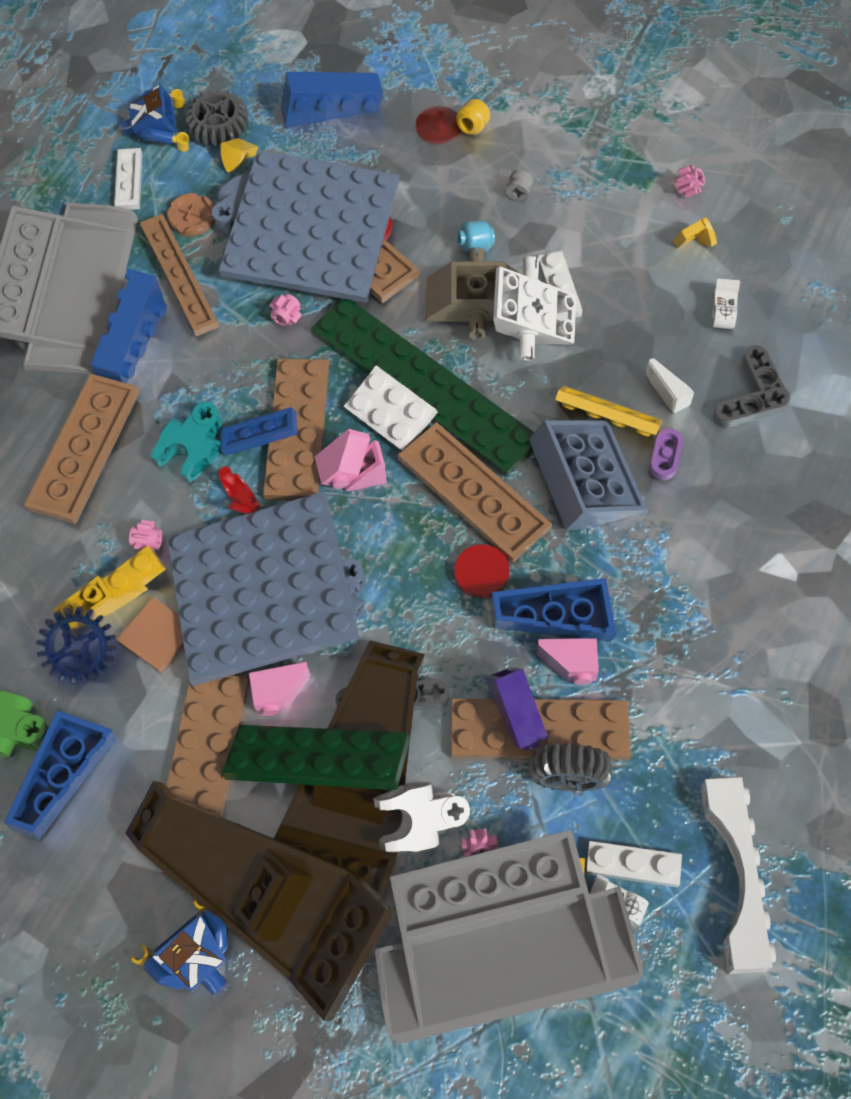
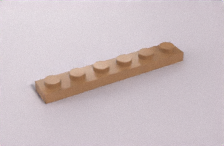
M163 214L140 222L141 228L195 336L218 328V322Z

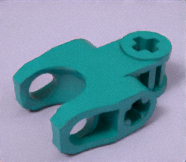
M202 402L194 407L185 422L177 418L170 420L161 432L152 451L151 459L153 463L161 467L173 456L181 454L188 456L180 472L183 480L188 483L194 481L202 472L208 469L221 449V442L215 439L221 432V428H223V422L217 407L213 403Z

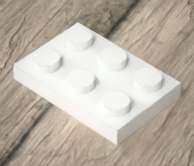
M378 366L374 367L344 405L350 413L401 451L419 437L438 413L434 407Z

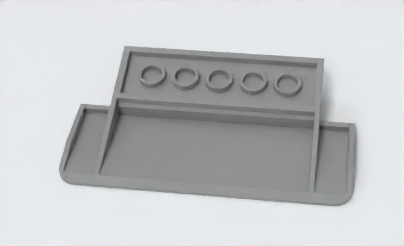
M67 203L64 216L17 206L11 207L0 245V337L29 343L24 361V370L94 374L91 362L102 334H108L107 326L110 313H116L119 302L117 295L120 288L122 289L138 223L137 215L133 211L110 205Z
M572 830L390 877L402 942L377 948L374 951L387 1033L392 1040L398 1043H407L631 987L637 984L642 977L643 967L621 887L589 894Z

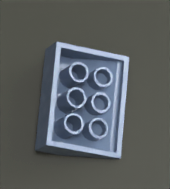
M545 420L529 438L566 530L590 529L639 515L648 510L609 421Z

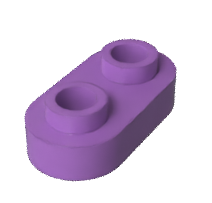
M664 429L659 432L656 438L650 463V472L655 478L660 480L671 479L676 474L684 441L682 435L674 429ZM664 444H670L672 447H666ZM664 466L667 470H662L659 467Z

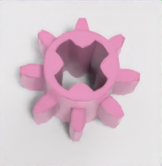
M690 165L678 170L679 176H676L674 179L678 193H685L686 197H690L702 192L700 187L704 186L705 177L700 168L694 169V166Z
M289 294L280 295V297L276 296L269 305L273 308L271 310L272 319L282 326L291 325L292 322L296 324L302 315L299 312L301 309L300 302Z
M141 520V524L138 523L137 526H132L129 534V544L134 546V549H137V553L146 546H150L153 550L160 548L162 530L157 529L155 521Z
M487 828L483 830L471 829L468 839L462 838L461 840L463 858L499 849L497 835L490 836Z

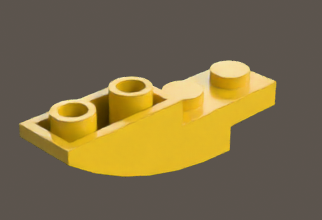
M146 546L104 579L99 576L94 578L54 608L53 611L65 631L71 632L109 615L148 590L146 584L165 571L166 568L150 546Z

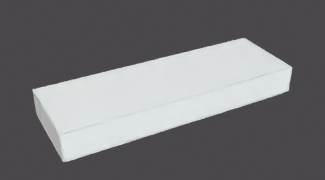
M141 148L117 149L115 207L129 210L140 209Z

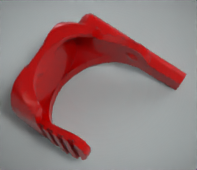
M228 466L220 468L217 474L232 501L228 507L243 515L258 511L260 503L245 480L238 473L232 474Z

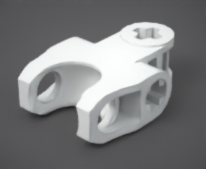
M415 782L400 785L397 790L388 791L374 798L375 807H378L380 810L400 809L403 816L402 824L396 832L379 839L380 848L386 852H417L439 845L438 831L464 824L470 813L469 804L464 798L448 791L433 794L431 782Z

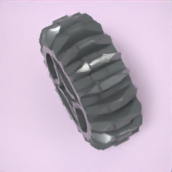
M219 89L216 92L209 90L208 94L205 95L200 93V97L193 98V102L188 104V108L185 111V123L189 134L197 140L198 144L203 142L206 147L212 144L216 148L222 142L234 140L235 138L241 139L242 133H246V126H248L249 122L248 110L242 98H238L236 93L230 94L228 90L223 93Z
M557 743L556 745L548 744L533 751L530 761V772L534 783L544 788L584 792L602 789L609 785L612 764L608 753L599 748H592L590 745Z

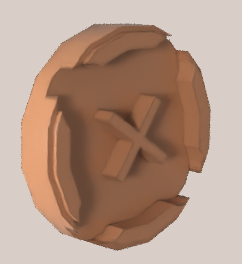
M197 193L181 195L174 199L169 210L167 209L166 214L169 226L174 232L182 236L192 237L201 235L208 231L215 222L212 216L214 205L204 195L203 197L198 196Z

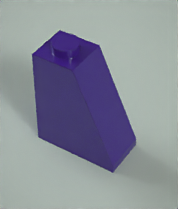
M509 667L486 676V683L514 746L520 749L524 748L525 751L541 746V740L548 738L524 670Z

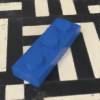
M290 407L221 428V451L228 456L298 435L297 412Z

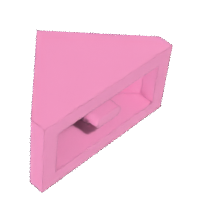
M374 440L368 445L359 476L345 487L346 491H354L387 483L385 463L379 441Z

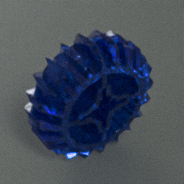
M82 606L76 608L75 615L71 607H67L64 611L65 617L61 612L57 611L54 613L56 622L52 619H46L45 624L50 630L44 628L39 630V634L46 637V639L36 641V645L45 646V650L37 652V656L43 657L46 655L48 660L41 664L42 667H47L50 664L53 666L49 672L50 676H54L58 671L61 672L59 676L60 682H64L68 675H70V684H76L78 676H80L81 682L85 684L89 682L88 673L93 679H97L100 677L97 668L102 672L108 670V666L103 660L106 662L114 661V657L107 654V651H115L117 649L116 645L108 644V641L115 639L116 635H106L105 631L109 630L112 625L110 623L103 627L100 625L104 620L103 615H99L95 620L92 619L94 609H89L86 615L83 616L84 609ZM69 622L83 623L93 631L85 635L80 634L75 628H71ZM61 628L64 646L56 652L54 645L55 637ZM88 638L86 642L82 643L83 646L80 647L82 652L79 649L65 652L74 643L71 641L72 639L76 642ZM98 638L99 653L96 660L92 662L89 645ZM67 656H72L79 663H83L85 668H73L64 664L61 660Z

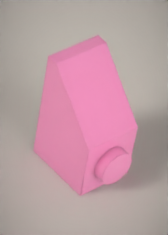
M348 429L315 456L321 484L342 489L359 476L370 441L369 434Z
M538 639L537 656L564 680L574 682L577 685H587L592 683V681H596L599 672L597 639Z
M307 662L249 673L253 703L257 714L274 716L282 710H287L310 678Z

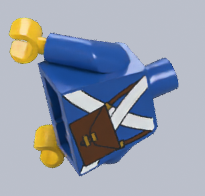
M161 84L145 91L143 95L129 104L130 118L121 122L122 130L126 135L135 132L145 142L157 141L166 144H172L173 142L176 143L179 151H188V134L180 132L176 136L173 135V133L177 132L174 107L183 108L185 106L183 93L179 89H175L169 94Z
M194 899L193 902L198 912L153 951L144 945H140L145 951L144 957L139 960L136 956L131 955V960L143 967L159 985L176 990L186 987L191 991L202 982L208 991L214 995L227 983L217 970L226 961L223 955L228 948L226 924L204 906H200L196 899Z

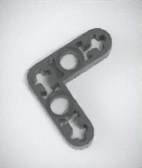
M752 345L748 347L742 361L756 392L719 402L716 405L713 419L720 427L736 426L777 415L785 410L789 400L788 393L767 350L762 346ZM761 375L769 376L772 379V383L764 384L758 377ZM753 403L757 406L758 410L749 412L744 408V404Z

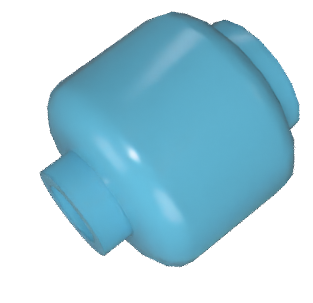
M484 220L467 221L462 224L460 231H457L456 240L458 246H461L467 254L474 247H476V254H478V247L482 248L486 253L494 245L495 233L493 227L489 226Z

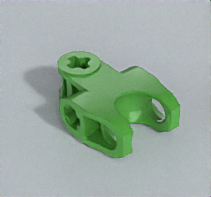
M0 691V757L10 758L14 746L38 752L49 725L40 716L30 714L34 704L31 700L6 691Z

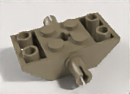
M476 247L469 250V262H450L427 277L426 322H469V337L476 340V331H478V340L485 337V322H494L496 268L500 266L519 274L521 273L503 261H484L485 251L478 247V256H476Z

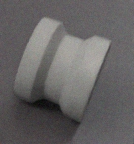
M524 170L513 171L506 187L507 196L515 201L527 200L534 181L532 175Z

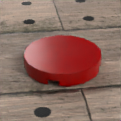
M474 545L466 548L458 556L455 563V580L458 587L472 597L490 598L492 592L502 591L506 587L510 576L509 562L506 556L499 549L490 545Z

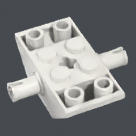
M533 256L523 258V275L500 266L496 268L493 317L495 329L497 332L519 339L518 359L522 361H533L535 359V344L571 345L574 344L576 294L538 280L540 259Z

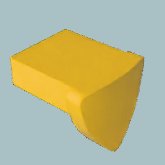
M239 138L222 142L221 157L228 173L240 167L245 159L256 156L258 146Z
M704 217L682 230L673 239L676 247L680 248L695 238H698L709 247L717 244L714 230L708 218Z

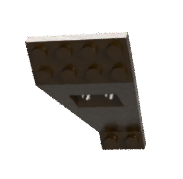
M370 640L327 729L408 732L410 738L416 682L424 663L425 654ZM409 746L398 786L405 785ZM300 784L274 839L357 872L384 898L390 877L396 865L397 852H386L381 849L379 839L396 832L400 828L402 813L400 809L380 810L374 805L375 797L391 790Z
M152 782L125 832L127 837L143 855L208 911L222 919L230 930L283 974L323 1021H333L395 911L357 872L181 801L174 796L163 782Z

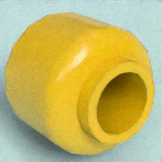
M479 99L468 100L458 110L456 115L458 127L468 135L479 134L489 123L491 118L490 110Z

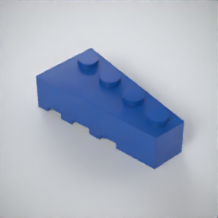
M286 72L281 102L285 128L379 111L383 97L378 73Z
M128 269L125 278L128 279V283L125 289L120 288L117 299L120 300L116 313H110L107 326L108 334H102L91 362L95 375L127 383L134 376L135 366L139 359L144 356L146 345L149 339L154 337L156 326L160 318L165 316L167 305L156 276Z
M606 578L492 592L491 608L495 629L597 639L612 642L616 634Z
M57 710L4 823L15 832L39 840L117 740L114 731Z

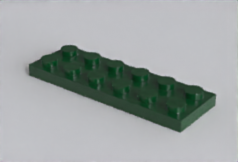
M239 725L223 767L222 775L225 780L397 790L410 738L408 732Z

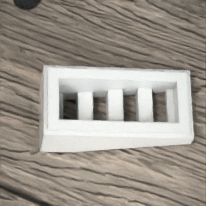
M654 358L650 359L645 376L670 411L676 413L688 407L694 395L693 390Z

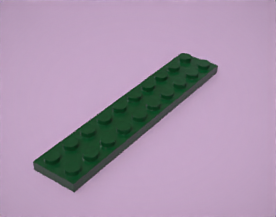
M341 299L311 327V332L314 336L367 375L371 373L375 366H378L434 407L438 413L431 420L433 424L437 422L464 447L505 477L533 450L529 438L534 433L531 429L352 300Z

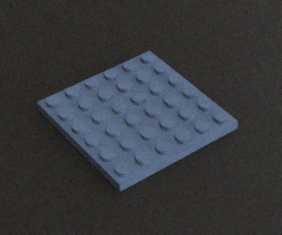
M257 150L219 268L220 276L367 303L399 186L400 175Z
M325 491L167 537L189 682L192 686L360 638Z

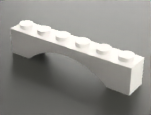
M742 777L705 779L701 786L705 818L718 830L727 843L734 858L739 877L738 909L732 927L723 941L728 974L767 972L773 967L772 963L776 961V953L773 943H769L767 930H770L769 913L767 910H763L762 898L765 897V886L763 879H758L756 866L760 865V855L758 848L753 847L751 835L755 834L753 817H748L747 805L750 804L748 787L743 786Z

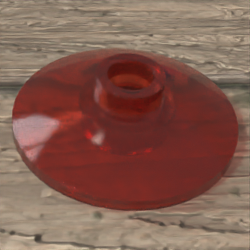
M434 106L422 111L416 119L418 135L425 141L436 144L454 140L461 132L456 122L457 112L445 106Z

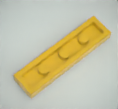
M563 386L558 390L555 399L562 402L561 405L565 408L586 410V414L591 417L601 418L603 416L611 419V423L616 426L626 427L628 425L634 427L636 432L645 436L656 435L663 422L659 418L567 386Z

